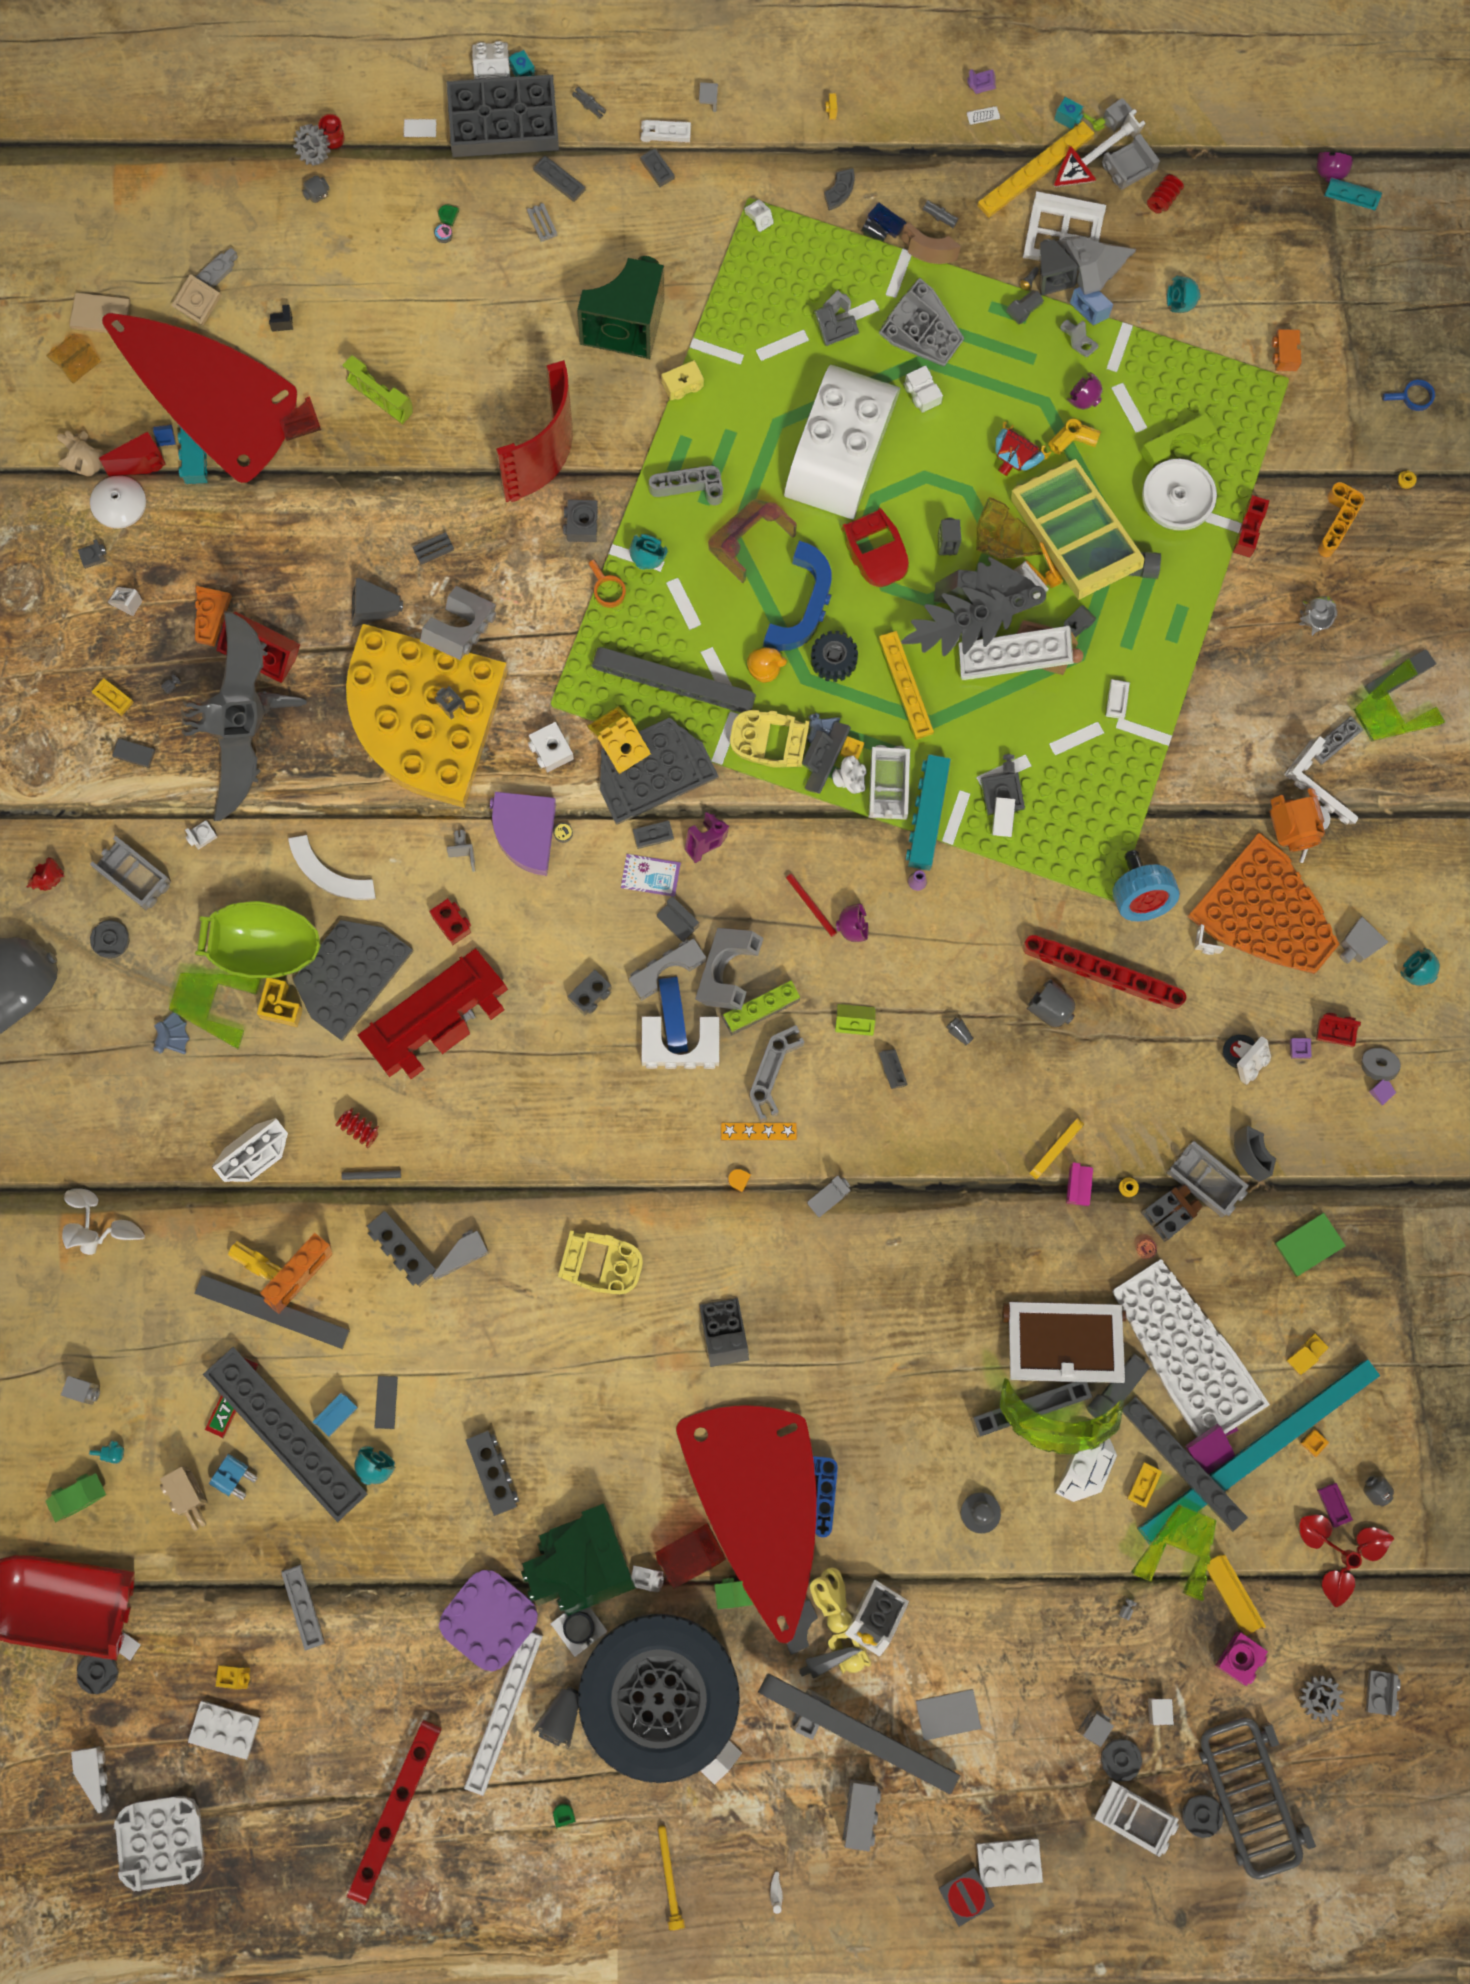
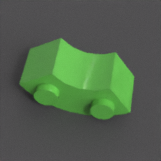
M84 1474L76 1479L77 1482L63 1490L61 1487L51 1492V1497L45 1502L55 1523L85 1509L106 1496L97 1474L91 1476Z
M734 1578L722 1579L721 1584H715L717 1609L754 1605L743 1588V1581L734 1582Z

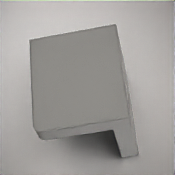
M700 82L699 103L713 104V112H716L718 84Z

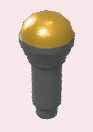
M1038 267L1032 269L1028 276L1020 281V287L1023 290H1029L1032 287V281L1039 271Z

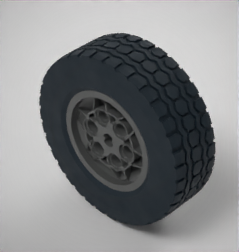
M670 1614L639 1616L611 1630L598 1643L586 1662L578 1691L580 1721L584 1733L595 1752L617 1772L629 1778L649 1783H666L685 1779L698 1773L714 1761L725 1748L733 1734L740 1706V1691L736 1671L722 1644L701 1625L689 1619ZM647 1673H652L656 1677V1681L651 1685L646 1684L644 1681V1676ZM668 1674L676 1677V1683L672 1686L667 1685L664 1681ZM641 1691L644 1694V1700L639 1703L635 1702L632 1697L634 1692ZM657 1692L663 1693L664 1701L661 1703L655 1702L656 1697L654 1694ZM678 1693L686 1697L685 1702L681 1705L674 1702V1696ZM646 1710H650L654 1715L653 1719L649 1722L642 1719V1713ZM667 1711L674 1714V1720L670 1723H666L662 1718V1715Z

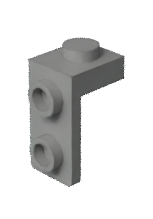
M836 1176L829 1185L810 1199L807 1204L818 1217H821L849 1194L850 1185L845 1178L842 1177L840 1179L839 1176Z

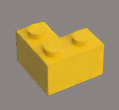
M273 978L266 979L257 1015L263 1020L298 1027L303 1009L300 1004L285 1001L289 989L286 981Z

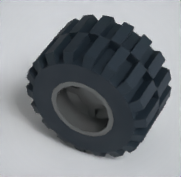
M828 631L826 636L823 633L820 635V639L817 638L815 640V645L812 646L811 665L812 667L814 666V672L819 673L821 679L826 677L825 681L829 682L830 679H833V682H837L839 678L843 681L845 676L850 677L852 671L854 672L858 659L857 645L853 643L851 637L847 638V634L844 632L841 635L839 634L840 631H835V634H832V631Z

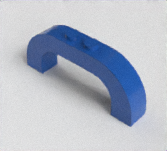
M802 541L798 542L792 564L807 569L815 579V586L805 615L799 624L790 628L769 624L763 647L774 648L778 651L796 649L811 639L819 621L823 622L826 611H823L825 605H829L832 596L829 594L832 579L831 568L821 551Z

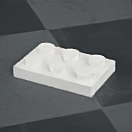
M201 1701L188 1743L247 1760L261 1718Z
M1038 1838L976 1844L979 1877L985 1888L1043 1883Z

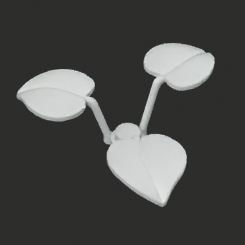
M71 1189L65 1193L64 1200L68 1205L75 1208H86L85 1228L76 1223L67 1224L63 1228L62 1239L66 1249L80 1246L82 1253L92 1255L96 1252L97 1245L102 1244L103 1239L110 1232L112 1237L120 1240L145 1239V1235L140 1228L127 1220L113 1221L111 1228H107L99 1238L97 1232L89 1230V1206H97V1196L85 1189Z

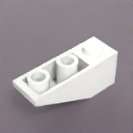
M101 1746L71 1752L73 1774L98 1813L106 1811L107 1806H109L108 1793L105 1794L107 1774L103 1772V1764L105 1763L104 1751H101Z

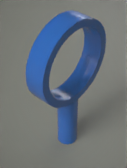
M1424 380L1411 381L1402 393L1383 394V401L1403 400L1405 405L1414 411L1426 410L1435 398L1433 387ZM1416 385L1424 387L1430 394L1429 403L1425 405L1412 403L1407 395L1408 389Z

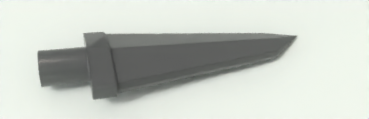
M847 1647L806 1659L807 1666L799 1669L800 1675L803 1677L811 1674L813 1679L817 1678L863 1649Z

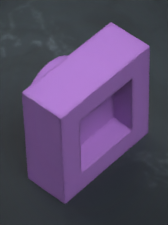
M1311 1038L1290 1039L1291 1059H1310L1312 1057Z

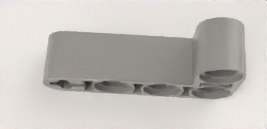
M715 466L652 475L649 479V492L654 497L705 490L706 499L709 504L719 505L723 500L720 471ZM713 475L716 478L709 479L708 476ZM691 478H696L697 481H696V482H691L690 479H691ZM678 481L679 484L673 485L671 482ZM717 492L719 495L712 496L711 493Z

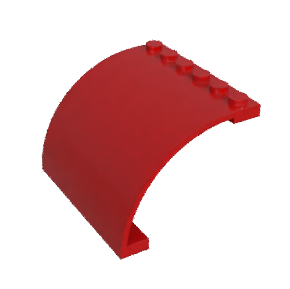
M564 360L546 365L553 420L538 435L517 446L512 443L496 448L506 502H516L520 498L543 488L556 477L569 456L573 439L568 373Z

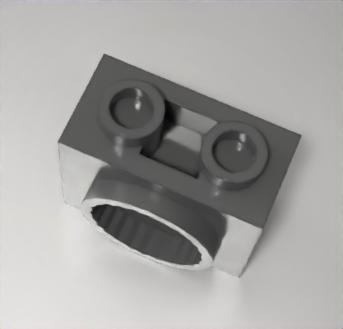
M568 500V506H564V518H567V524L563 525V535H567V542H597L598 502L596 500ZM582 519L588 520L587 523H581L580 521Z

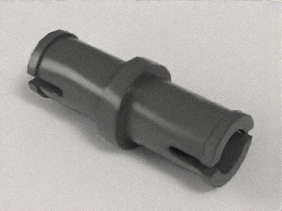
M577 87L575 91L578 93L573 92L572 96L581 102L586 110L589 109L599 119L602 118L604 115L601 113L605 114L606 109L598 104L593 96H589L580 87Z
M929 200L923 207V211L935 217L936 221H942L951 228H954L959 218L945 211L944 207L940 208Z

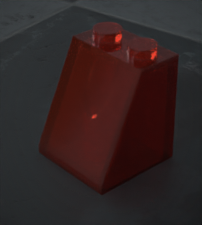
M708 1523L654 1552L657 1563L663 1568L666 1580L672 1585L673 1589L727 1559Z

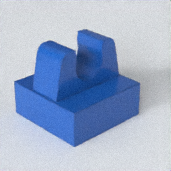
M172 425L153 427L157 447L176 445Z

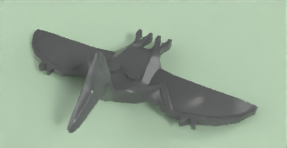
M229 611L224 612L227 633V657L224 679L219 694L202 703L183 701L186 707H192L189 711H183L185 717H192L202 713V719L200 721L184 719L182 722L186 726L191 725L192 727L186 730L183 729L182 734L190 736L197 732H207L218 738L221 754V773L214 821H221L234 812L246 798L252 783L258 782L256 776L261 770L257 768L258 758L254 753L251 742L264 716L273 708L298 707L307 703L305 699L255 691L254 683L263 667V656L268 655L263 650L266 644L259 641L255 630L243 618Z

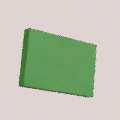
M1324 1213L1275 1243V1246L1296 1277L1346 1246Z

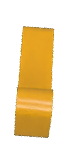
M1342 482L1334 484L1328 493L1329 502L1340 508V511L1318 547V552L1323 557H1330L1334 554L1365 501L1361 492ZM1329 541L1333 542L1330 547L1327 546Z

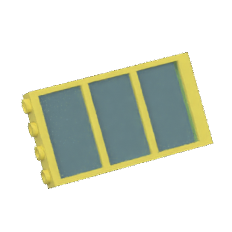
M1076 459L1065 462L1062 466L1051 469L1040 477H1034L1028 483L1018 485L1012 490L1011 501L1038 541L1043 543L1050 559L1078 600L1143 568V555Z

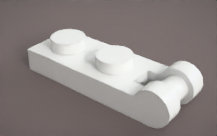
M644 120L641 123V129L643 130L641 140L643 142L651 140L690 142L691 122Z

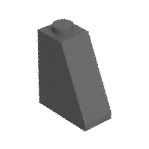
M957 570L935 584L934 602L947 603L942 597V594L945 593L971 604V600L962 588L967 587L976 590L977 572Z

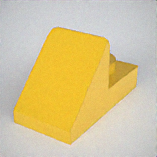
M1312 1334L1286 1361L1299 1375H1302L1319 1361L1318 1358L1329 1347L1316 1334Z

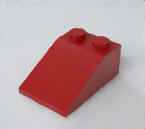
M148 431L99 457L108 476L150 474L159 471L166 465Z

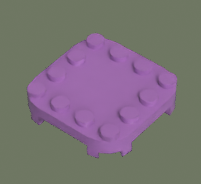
M482 1570L475 1573L466 1582L444 1610L440 1618L439 1629L444 1638L474 1664L484 1670L495 1671L508 1663L534 1630L538 1620L536 1605L499 1573L492 1570Z

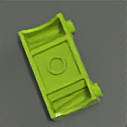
M351 355L345 361L342 367L349 371L347 383L403 425L413 413V405L409 396L401 393L395 387L389 391L386 386L376 383V380L370 375L367 366L359 358Z

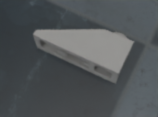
M470 1230L462 1235L463 1238L459 1239L434 1272L433 1277L435 1280L489 1254L478 1231Z

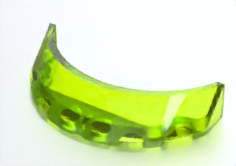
M1004 1378L999 1406L1002 1414H1004L1012 1426V1430L1018 1436H1022L1029 1441L1030 1445L1047 1452H1056L1057 1454H1078L1080 1451L1093 1450L1099 1447L1100 1444L1108 1440L1113 1434H1116L1120 1429L1124 1401L1120 1400L1108 1412L1094 1419L1082 1422H1061L1046 1418L1027 1407L1016 1395L1009 1380Z

